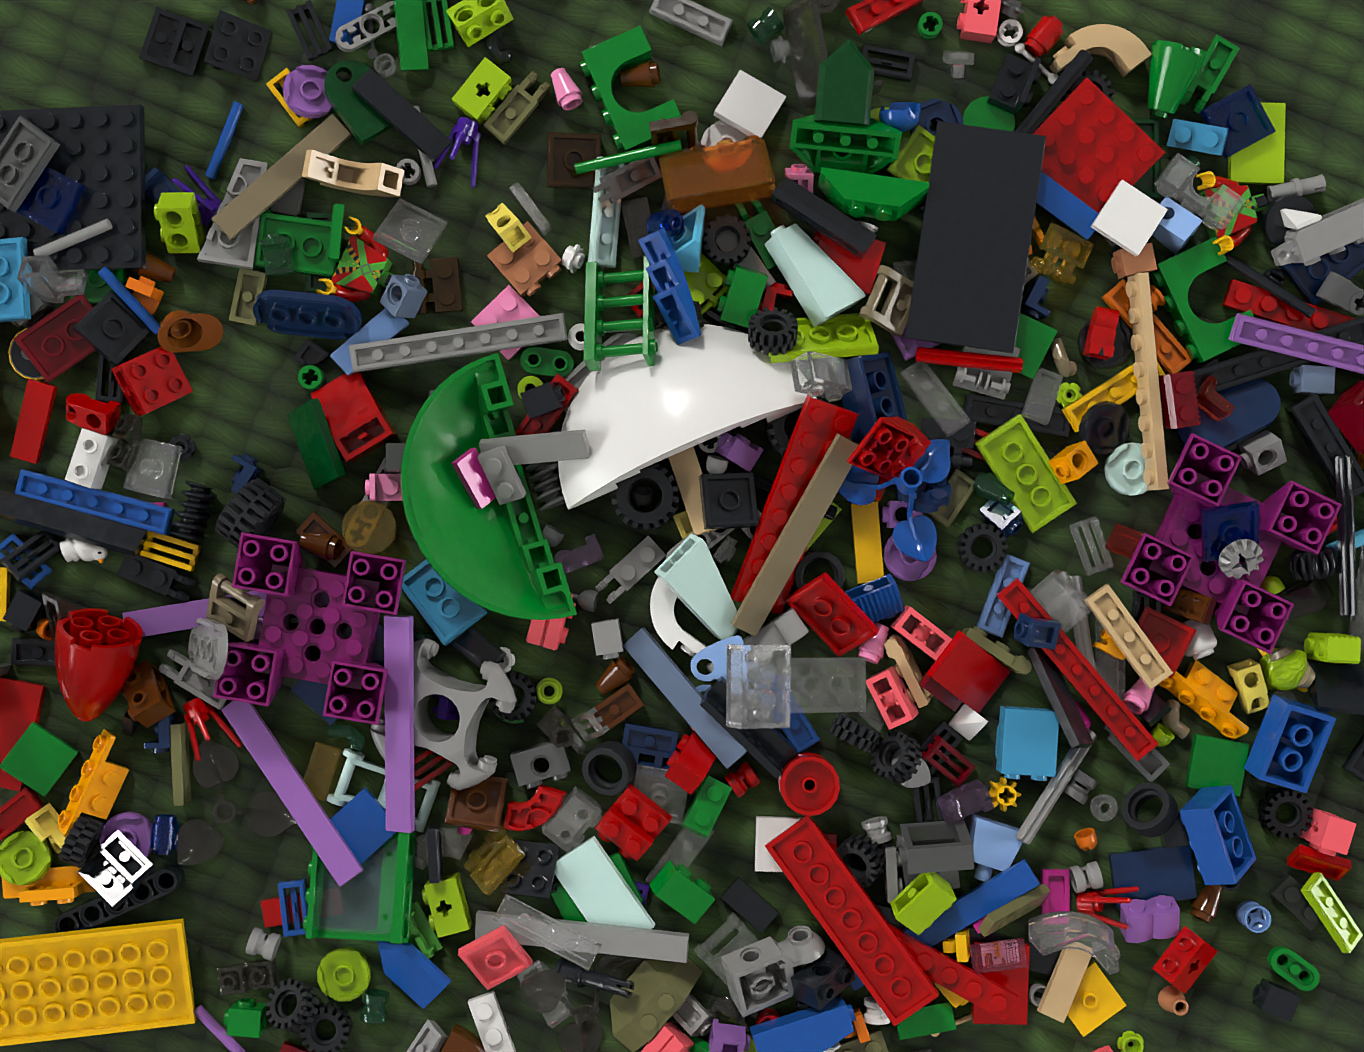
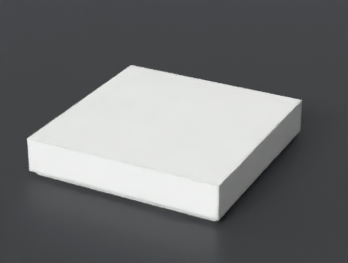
M740 70L714 111L713 116L760 142L784 103L786 96Z
M1121 180L1092 223L1091 228L1136 257L1140 254L1168 209L1124 180Z
M756 816L755 871L783 872L765 848V844L803 817Z

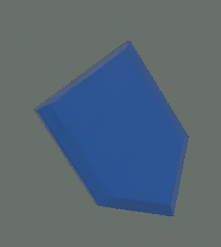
M377 941L385 975L422 1009L451 982V979L413 944L402 943L399 945L389 941Z

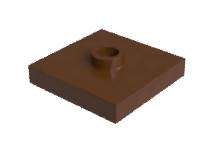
M490 776L470 788L462 790L451 788L445 825L499 832L508 779Z

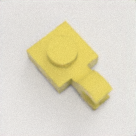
M48 803L24 822L41 842L49 838L52 848L59 854L67 836L63 835L58 829V818L60 815Z

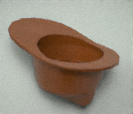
M176 310L166 315L163 321H160L157 338L160 346L169 352L204 351L216 346L221 341L224 331L221 322L210 314H191L185 310Z

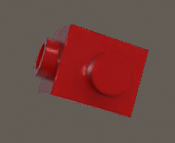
M773 283L772 287L767 286L765 298H761L758 310L762 313L764 308H769V311H773L776 297L792 300L793 291L788 290L789 286L779 283Z

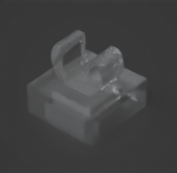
M943 51V62L951 64L950 76L952 78H964V65L974 64V53L968 51Z

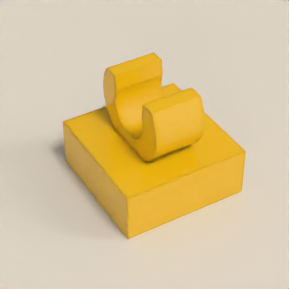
M963 928L956 932L955 937H948L943 941V953L956 952L957 962H968L971 956L969 928Z

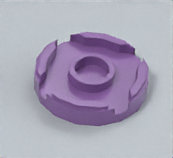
M301 65L296 67V70L290 71L283 84V97L293 112L305 118H320L327 115L333 109L324 92L327 71L314 65Z
M893 534L887 539L883 548V560L887 570L893 576L904 581H915L924 578L932 571L936 563V548L932 557L928 561L922 562L900 552L893 542Z
M129 811L119 813L108 820L103 826L99 839L100 845L119 830L146 858L154 848L156 838L154 828L149 820L139 813Z

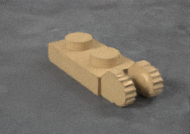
M893 634L884 643L885 650H887L886 653L888 657L895 659L896 671L901 678L905 679L910 699L916 702L919 708L928 705L933 695L918 684L923 675L911 650H909L906 642L903 640L904 638L899 634Z

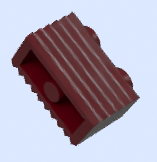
M1193 371L1158 376L1166 429L1197 426L1201 423L1199 421L1201 416L1198 415L1200 411L1197 409L1199 405L1196 404L1198 400L1195 393L1197 389L1194 388L1196 383L1193 382L1195 380L1193 377L1195 373Z

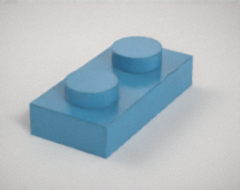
M1173 119L1167 146L1222 156L1229 128Z

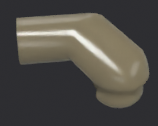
M1053 339L1050 349L1058 373L1063 377L1075 375L1077 365L1075 362L1069 361L1062 339Z
M1169 699L1166 703L1170 706L1171 711L1162 718V723L1179 738L1184 739L1188 735L1190 728L1179 721L1180 703L1177 700Z

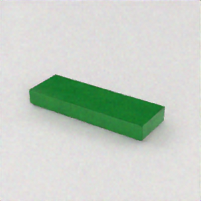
M393 0L400 70H428L422 0Z

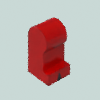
M1100 306L1095 307L1082 355L1103 360L1113 357L1115 349L1113 345L1119 321V310Z
M82 393L67 396L66 419L69 422L103 435H107L120 424L121 403L112 400L104 403L91 399L88 395Z

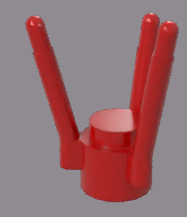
M195 698L183 705L186 713L183 717L188 726L196 761H200L201 757L194 725H199L205 740L209 741L210 735L204 723L210 718L208 714L213 717L238 748L242 747V743L217 714L212 705L206 704L200 698Z
M1133 886L1103 890L1090 889L1089 892L1078 893L1077 910L1080 913H1086L1087 919L1099 920L1126 930L1128 929L1127 924L1100 915L1098 912H1102L1104 903H1131L1132 901L1131 898L1103 896L1137 892L1139 888Z

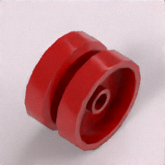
M812 752L796 754L783 766V774L778 778L779 791L787 806L796 813L806 816L820 815L829 810L837 800L840 790L839 777L833 766L824 757ZM807 780H812L814 783L813 786L807 785L806 788L804 784Z

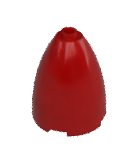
M86 608L69 611L68 617L57 621L55 634L56 674L67 706L72 714L81 721H92L106 711L126 684L125 681L129 678L134 668L142 641L143 630L139 623L130 617H126L123 620L108 615L109 610Z

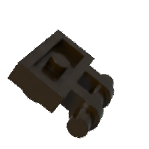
M458 257L430 259L431 270H424L423 260H413L411 275L418 278L424 288L425 280L432 279L434 294H426L417 314H428L427 304L435 303V312L437 314L463 311Z

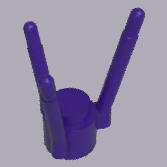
M459 117L457 125L453 126L449 136L452 143L456 140L450 154V159H455L461 143L470 145L471 141H473L470 186L475 188L479 142L482 134L477 132L479 127L477 122L469 118ZM451 145L436 159L433 165L434 169L439 167Z
M186 165L184 169L211 199H203L195 193L196 201L200 204L198 209L201 213L202 224L208 226L211 223L213 225L211 218L217 214L222 201ZM177 178L172 179V182L184 192H194Z

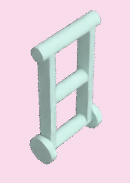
M345 748L343 751V755L347 759L335 793L328 794L326 799L332 804L343 807L355 797L347 794L346 791L356 765L385 775V767L363 760L365 757L363 753ZM415 778L414 784L420 781L421 779ZM434 778L422 786L427 791L418 816L415 817V831H424L441 783L438 779ZM384 781L378 801L386 809Z

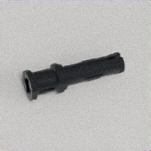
M560 958L554 967L553 978L558 982H570L578 988L588 986L625 997L626 999H630L633 994L626 989H622L624 987L634 990L633 981L593 971L585 964L576 965L569 963L564 958Z

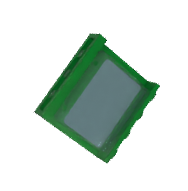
M396 832L361 864L364 871L342 887H339L310 843L313 854L312 860H310L308 865V875L311 877L310 888L306 891L308 915L305 916L303 923L306 939L336 938L391 941L390 943L397 944L409 942L417 832Z

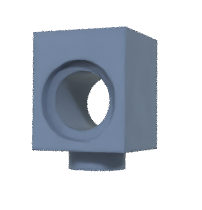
M392 275L380 303L394 317L415 318L428 291L420 284L419 279L413 275Z
M1314 365L1294 367L1289 378L1292 394L1312 395L1316 393L1319 396L1334 394L1335 367Z

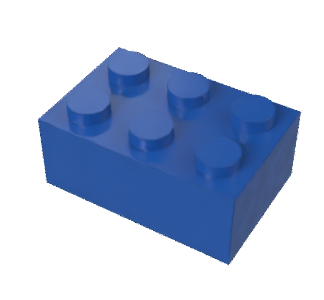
M1273 694L1244 769L1259 780L1307 793L1336 718L1325 711H1317L1313 706Z
M1232 785L1203 787L1180 810L1181 821L1185 825L1189 836V845L1194 851L1198 862V871L1202 875L1205 885L1236 884L1256 861Z

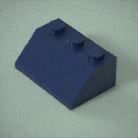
M891 351L857 356L833 364L843 407L859 414L851 433L853 442L862 441L880 417L898 416L908 421Z

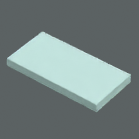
M595 836L557 859L555 875L587 922L644 929L654 928V921Z

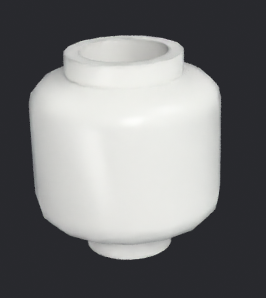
M1192 619L1184 622L1183 624L1197 630L1185 656L1198 660L1213 654V648L1217 646V639L1210 624L1198 623Z

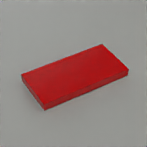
M0 676V764L33 721L37 724L39 723L47 686ZM0 768L1 788L19 792L24 789L25 784Z

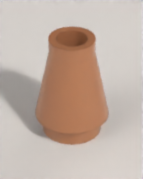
M1173 985L1166 986L1160 991L1158 1002L1163 1010L1179 1016L1185 1015L1188 1012L1189 1005L1182 991Z

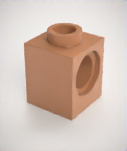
M1152 243L1145 244L1140 254L1136 257L1125 249H1120L1113 253L1114 257L1111 259L1113 272L1117 273L1118 279L1137 273H1150L1157 270Z

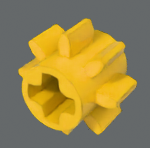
M1000 776L997 783L989 782L991 788L985 794L993 799L989 804L990 806L996 807L1000 803V810L1006 812L1007 806L1017 807L1015 801L1017 797L1021 796V793L1016 792L1014 789L1017 785L1016 782L1010 781L1007 784L1006 778ZM1004 790H1006L1007 795H1003L1002 798H1000L999 793H1003Z

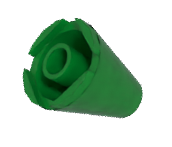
M1153 41L1151 46L1152 55L1150 59L1147 109L1152 110V116L1167 119L1168 114L1174 115L1201 67L1207 53L1206 51L1193 46L1190 51V48L1183 46V44L1171 41Z

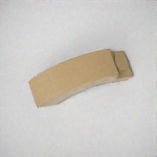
M1095 24L1070 34L1064 42L1066 46L1053 55L1055 60L1049 68L1053 73L1058 74L1083 49L1090 54L1107 58L1122 77H1125L1145 62L1152 54L1145 44L1130 31L1114 25Z
M306 150L302 177L320 182V185L380 197H400L404 176L403 169L385 163L353 162L315 150Z

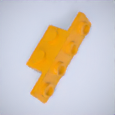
M1199 661L1191 662L1184 676L1176 671L1172 679L1167 677L1158 684L1231 740L1248 733L1249 727L1229 712L1238 695V691Z
M103 729L101 735H98L94 740L90 759L84 762L81 769L82 776L78 784L70 792V802L66 810H63L58 818V829L65 836L69 835L68 832L73 828V824L77 821L81 812L107 819L129 772V769L125 766L106 761L116 739V736L108 730Z
M76 866L50 867L41 880L25 886L8 883L2 878L3 897L5 899L19 898L20 903L30 902V906L47 904L48 900H57V904L74 902V898L82 893L96 891L80 876L78 871L81 868Z

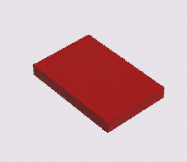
M826 572L788 595L786 599L791 608L796 611L838 657L876 636L879 632V628Z
M959 630L926 674L979 714L1011 671Z
M974 942L976 962L973 961V970L1018 994V998L1005 1021L972 1003L973 1024L1027 1025L1029 944L1019 943L1021 963L978 969L975 946L999 942ZM991 952L986 953L984 956L985 965H993Z

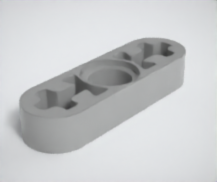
M390 1L339 27L335 36L337 47L344 52H352L396 30L394 17L386 21L388 26L386 28L382 19L390 15V9H394V1ZM368 19L375 20L379 25L378 32L374 34L368 33L364 29V22ZM358 25L360 34L353 38L352 44L349 45L347 41L342 42L343 33L346 32L348 35L356 33L357 29L354 26Z

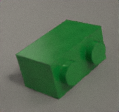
M735 264L734 271L729 269L725 280V285L729 287L726 296H720L716 310L720 312V320L748 328L750 316L752 314L756 315L767 282V274Z
M709 775L705 777L680 827L703 839L707 838L732 787Z
M669 860L649 886L658 898L696 924L716 900L710 892L712 887L701 877L698 880L692 877V872L684 864L679 863L677 866Z

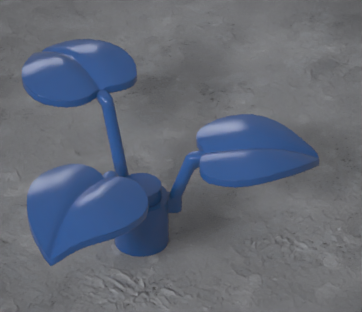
M945 439L930 440L932 443L913 467L905 468L899 477H893L882 484H877L879 476L852 465L838 490L844 499L855 505L872 503L876 498V490H881L893 484H896L897 489L902 494L909 495L908 521H900L895 526L893 542L896 548L904 555L922 562H926L932 557L936 548L937 532L933 522L927 516L920 515L914 519L912 518L914 498L916 496L915 491L922 481L928 484H935L943 481L948 475L951 465L950 441Z

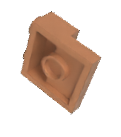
M528 221L523 226L532 237L514 252L503 241L487 255L522 298L526 294L530 297L541 288L539 283L546 277L551 279L561 271L560 266L562 265L561 258Z

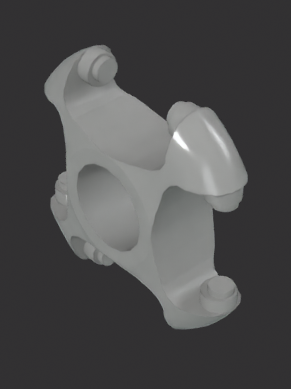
M429 638L414 642V746L427 748L459 767V770L456 769L455 772L450 773L447 785L456 790L470 788L490 777L495 772L497 766V759L495 757L485 755L484 758H478L476 753L477 733L485 707L492 697L497 699L496 705L500 711L511 713L517 702L513 687L500 665L491 661H484L480 669V674H483L482 678L488 680L487 685L458 680L437 669L429 662V659L437 654L439 644ZM432 694L444 695L452 700L458 708L460 723L456 733L443 732L431 722L428 714V702ZM380 716L379 724H372L370 731L376 748L385 760V717Z

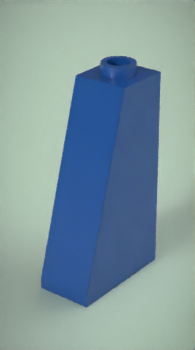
M841 997L831 1000L820 1011L810 1007L751 1026L750 1031L757 1052H824L854 1032L852 1021H855L856 1018L851 1004L846 1005Z

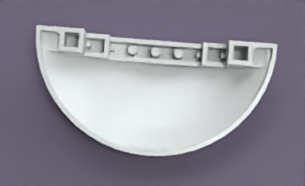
M699 324L701 331L699 337L677 345L669 327L655 330L654 339L658 343V355L654 356V366H648L642 354L606 357L601 362V371H593L587 376L568 408L561 432L585 429L591 455L587 459L558 461L560 484L567 508L570 510L617 489L616 483L641 473L640 469L741 426L743 428L766 418L767 422H771L802 408L807 396L816 398L803 375L791 362L771 363L769 354L764 355L763 350L758 353L755 351V347L751 348L747 333L728 327ZM643 335L624 345L643 343Z

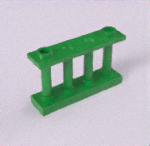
M644 256V270L605 273V271H601L596 261L586 262L583 360L590 372L601 371V361L605 360V357L642 354L648 366H654V356L658 355V343L654 339L655 300L653 296L655 295V286L645 269L650 265L646 256ZM643 281V294L606 298L603 295V287H606L607 284ZM643 305V318L604 322L602 319V312L606 311V308ZM643 329V343L604 346L602 344V336H605L606 333Z

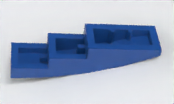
M663 227L642 237L638 242L650 263L645 269L658 292L653 298L677 345L699 337L701 331L685 275Z

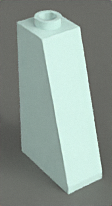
M796 223L787 228L781 225L770 233L772 237L764 245L814 327L853 307L866 296L853 280Z
M691 533L654 573L715 637L720 640L732 637L738 629L731 624L737 613L736 607L706 542Z

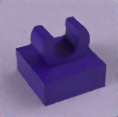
M435 694V697L440 698L439 706L432 708V711L437 713V718L459 720L458 708L452 700L444 695Z

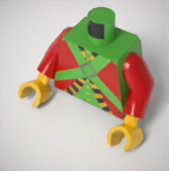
M1207 171L1196 175V177L1202 180V185L1197 186V189H1206L1196 196L1208 239L1216 236L1217 239L1213 241V245L1219 244L1221 252L1218 255L1220 256L1239 246L1249 235L1251 225L1257 222L1256 212L1267 209V199L1264 194L1251 197L1247 185L1240 186L1237 181L1215 176L1213 172Z
M351 216L348 218L354 221V228L349 230L343 226V229L350 234H356V237L351 235L332 280H318L325 282L327 289L325 291L316 290V292L324 295L331 294L347 299L350 302L368 300L371 295L377 297L381 288H386L392 275L395 274L389 272L392 262L388 259L389 251L381 239L365 226L361 227L360 221Z

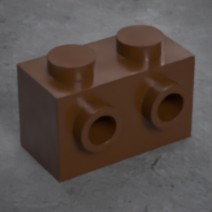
M148 659L133 668L121 691L128 701L129 708H127L131 719L134 722H140L147 728L175 712L163 673Z

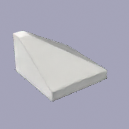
M1285 208L1280 210L1284 226L1296 230L1307 227L1322 219L1321 215Z
M963 704L948 725L970 741L988 721L966 704Z

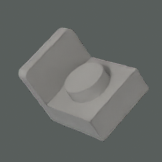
M689 993L685 1001L672 1015L690 1036L706 1035L711 1030L713 1019H716V1015L708 1012L691 993Z

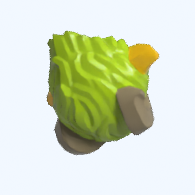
M1286 645L1281 648H1273L1271 654L1256 648L1262 655L1259 664L1267 691H1287L1295 688L1302 692L1308 691L1307 688L1312 684L1316 676L1312 667L1307 662V654L1304 651L1294 650Z

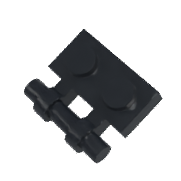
M922 417L920 431L929 440H949L950 447H954V454L950 455V466L954 469H960L961 466L972 467V457L962 456V448L973 449L976 422Z

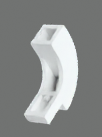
M658 577L650 599V612L654 627L660 638L672 650L680 641L683 643L680 648L693 657L695 653L697 654L707 646L686 632L678 624L674 614L677 596Z

